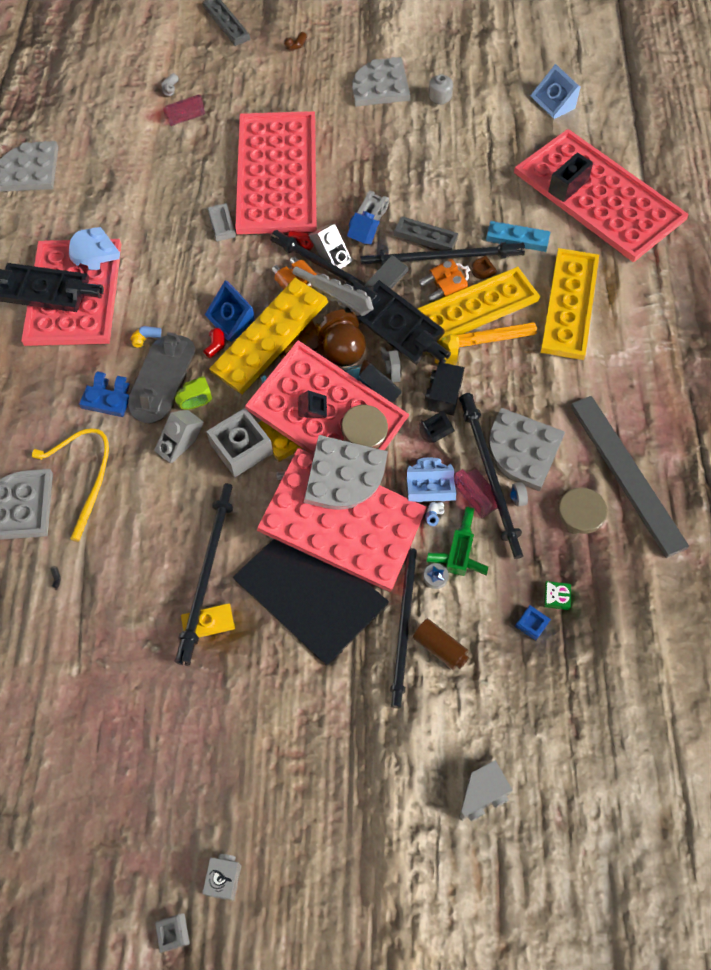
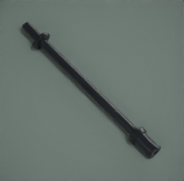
M275 230L272 233L277 237L271 236V242L283 247L285 252H295L349 283L351 282L348 279L353 277L361 285L364 286L366 284L298 245L296 238L288 237L279 230Z
M501 242L497 247L385 255L383 249H381L380 255L360 256L361 265L380 263L382 267L392 255L401 262L498 255L501 259H505L507 256H524L525 250L523 249H525L524 242L511 244Z
M465 393L459 397L464 411L463 418L465 422L471 425L505 532L501 534V539L509 541L514 559H520L523 557L518 537L521 536L522 530L513 526L479 423L481 412L476 407L473 394Z
M228 483L223 485L220 500L212 504V508L217 511L186 630L179 633L178 637L180 643L174 662L179 665H183V662H185V666L191 665L194 646L199 641L196 628L225 515L233 511V506L229 503L233 486Z

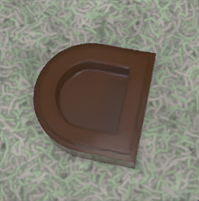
M487 256L475 260L471 270L473 276L478 279L489 278L496 275L497 271Z

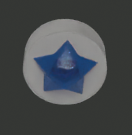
M522 482L512 484L510 498L517 507L527 505L528 503L527 490Z
M430 564L424 571L425 584L432 589L444 587L448 581V570L442 564Z

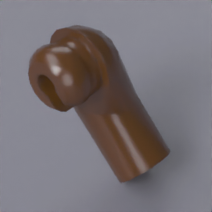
M300 32L294 41L291 37L286 38L283 42L286 46L285 48L288 51L302 48L307 39V34Z

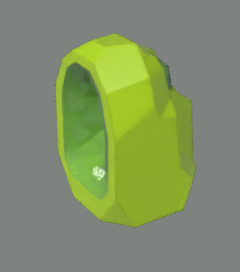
M205 376L186 382L183 388L176 393L175 400L178 407L184 410L204 406L212 400Z

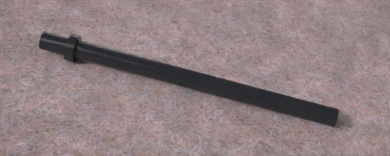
M414 548L409 549L406 557L393 685H390V692H392L391 707L397 709L401 708L402 695L406 691V687L403 685L417 550Z

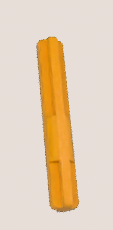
M532 322L456 336H459L460 348L533 336L537 333V327Z

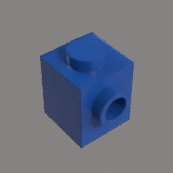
M363 211L362 214L355 212L349 221L350 228L347 237L371 245L380 221L374 219L375 215L367 211Z

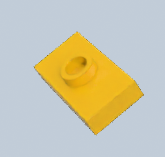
M230 603L201 610L196 628V634L199 638L235 629ZM190 613L181 615L183 631L186 630Z

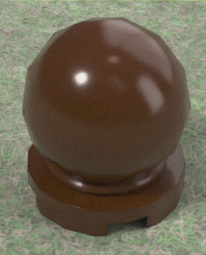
M340 309L323 316L324 321L316 324L315 331L320 341L323 342V351L327 358L333 364L341 367L352 366L360 361L365 352L366 341L363 333L358 328L359 322L353 311L346 313L344 309Z

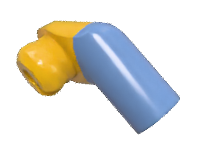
M141 326L131 336L132 345L140 348L148 337L161 338V328Z

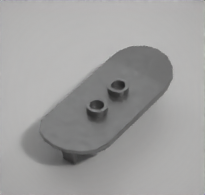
M168 332L167 336L159 338L153 343L129 395L128 406L130 413L135 419L143 423H154L168 415L195 353L194 343L189 338Z

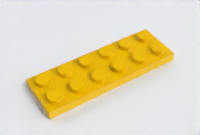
M558 248L540 353L584 360L599 254Z
M516 267L422 306L418 310L445 330L443 336L437 341L439 342L449 334H464L539 301L540 295L520 268Z
M295 277L209 368L210 371L242 395L328 303L327 297Z

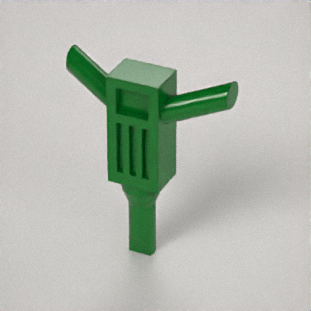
M465 507L462 525L458 530H455L450 554L428 553L426 562L447 563L446 569L448 573L465 576L466 569L469 568L487 576L489 566L469 558L474 538L471 524L475 508Z

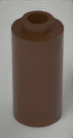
M429 618L422 622L412 637L452 670L456 667L461 669L469 659V656L466 655L468 649Z

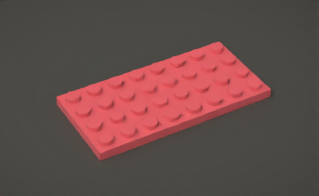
M315 111L240 114L236 234L273 233L275 230H279L281 233H289V231L314 232L317 230Z
M569 129L525 159L514 169V173L633 263L686 221L689 215ZM578 152L594 162L589 181L565 202H562L548 192L551 177L556 170Z

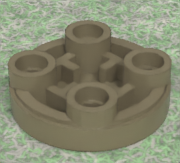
M357 405L349 409L344 415L341 431L344 441L377 449L385 440L388 432V423L386 417L379 409L370 405Z
M582 487L567 491L561 498L558 506L559 518L566 526L568 532L572 534H588L597 531L603 526L608 513L606 502L602 496L594 490Z

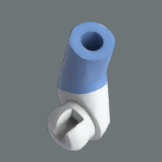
M434 501L429 504L425 519L430 526H436L439 522L437 514L441 515L445 512L443 502L435 503Z

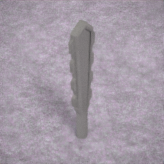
M297 266L293 269L294 275L310 282L317 292L322 295L326 294L329 300H336L341 307L350 308L351 312L353 311L355 315L364 316L374 310L371 298L367 296L366 292L360 289L354 290L353 286L348 284L342 285L337 279L330 280L325 274L313 275Z

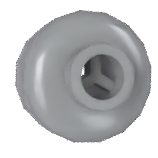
M444 74L434 76L429 82L430 100L438 105L450 101L453 92L452 79Z

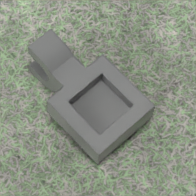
M385 347L381 348V357L385 361L386 374H390L391 382H400L399 351L394 348V351L387 352Z

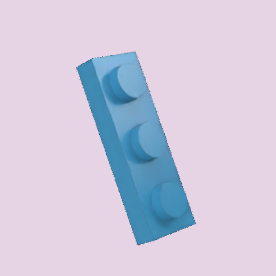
M490 221L486 242L497 244L501 242H506V244L524 242L525 249L546 252L551 231Z

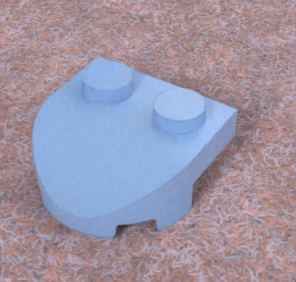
M101 227L76 232L69 244V258L77 266L80 263L87 265L89 270H99L100 263L120 258L119 250Z
M433 457L421 458L417 460L416 465H409L407 469L408 501L456 500L454 469L452 465L446 466L441 463V459Z

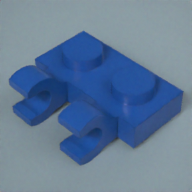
M97 371L94 376L93 387L86 386L79 403L81 409L123 417L129 402V395L126 392L130 384L126 383L127 378L117 376L114 391L106 390L109 379L105 378L106 373Z

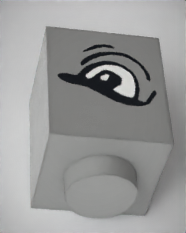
M219 854L218 859L210 857L203 895L231 901L235 900L242 866L240 863L235 862V856Z

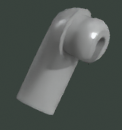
M172 73L161 83L162 91L167 96L174 94L175 87L173 85L179 81L176 74Z

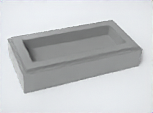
M227 203L207 207L216 242L235 238L236 234Z

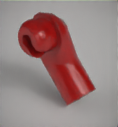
M289 231L288 237L296 238L300 246L307 250L313 248L314 245L308 233Z
M219 328L211 329L209 332L211 344L203 350L208 358H212L225 346L224 333Z

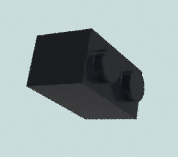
M577 152L552 174L548 192L562 202H565L589 181L594 162Z
M438 362L437 370H432L430 383H433L432 388H427L425 395L429 411L439 413L443 410L445 414L454 416L465 367Z

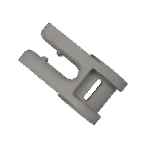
M368 191L357 213L362 214L363 211L374 214V219L379 221L387 210L389 197H380L375 195V192Z

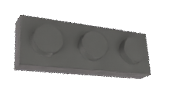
M401 216L394 230L395 237L441 251L453 250L459 233Z

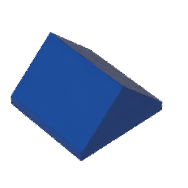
M224 281L205 313V316L213 325L223 331L224 337L229 342L237 339L255 321L253 307L228 281Z

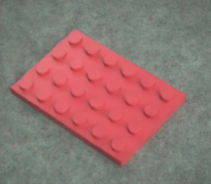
M110 239L121 253L120 239ZM70 240L38 241L35 267L87 273L90 278L89 284L103 285L104 293L101 299L84 296L77 312L27 306L21 340L23 345L110 344L120 258L100 263L99 270H89L87 265L80 263L77 266L69 258Z
M299 340L245 405V409L313 455L319 435L344 441L341 431L342 420L346 412L354 406L370 405L379 409L384 414L388 423V432L383 443L377 448L384 451L409 417L408 413ZM309 390L327 396V417H299V395Z
M298 448L257 531L391 592L427 507L417 502L408 501V498L380 485L372 497L349 509L334 510L303 503L314 455Z

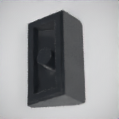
M363 361L359 377L379 395L393 403L402 393L401 390L369 361Z

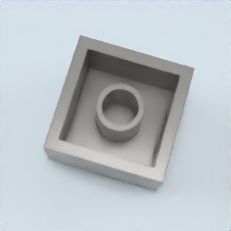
M245 408L206 431L211 447L234 477H237L273 454L270 438Z

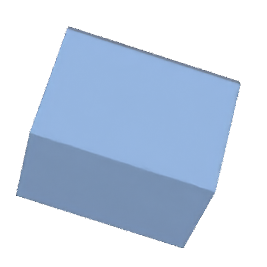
M555 64L530 96L555 119L576 108L580 86Z

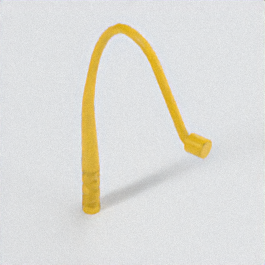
M94 428L84 429L73 434L46 453L38 449H34L32 452V458L42 460L83 434L97 433L103 439L104 455L97 479L70 537L71 540L79 542L82 532L103 481L109 452L106 435L103 431Z

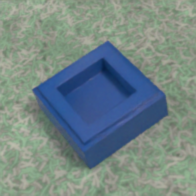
M529 605L515 627L537 641L551 619Z

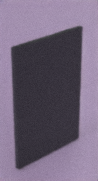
M276 539L267 544L233 576V579L326 666L342 653L358 634L389 604V601L366 581Z

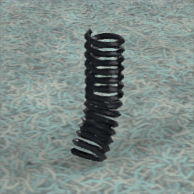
M51 567L54 579L51 586L57 590L60 585L59 578L61 576L57 567Z

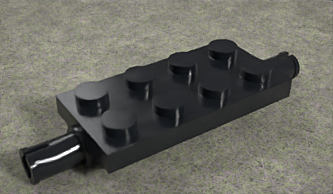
M7 263L5 269H0V302L77 312L84 296L101 299L104 288L100 284H89L90 278L87 273Z
M353 277L348 279L351 283L345 282V284L353 286L354 290L360 289L366 292L372 301L374 310L364 316L356 315L357 319L415 365L427 353H430L442 364L446 362L444 358L448 359L451 352L437 343L445 333V330L383 282L378 280L372 287H364Z

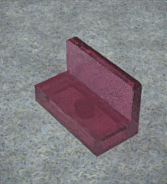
M200 94L166 105L163 108L164 115L170 126L205 115L203 100Z
M463 469L455 473V487L468 503L475 508V511L481 518L498 509L490 484L477 469L472 470L468 474Z

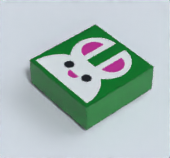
M546 581L544 607L569 610L571 607V584Z

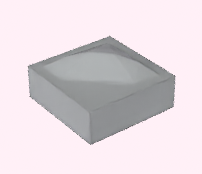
M184 913L155 922L160 953L190 944Z

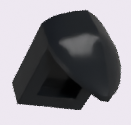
M443 410L424 422L422 419L419 422L420 435L429 443H435L455 431Z

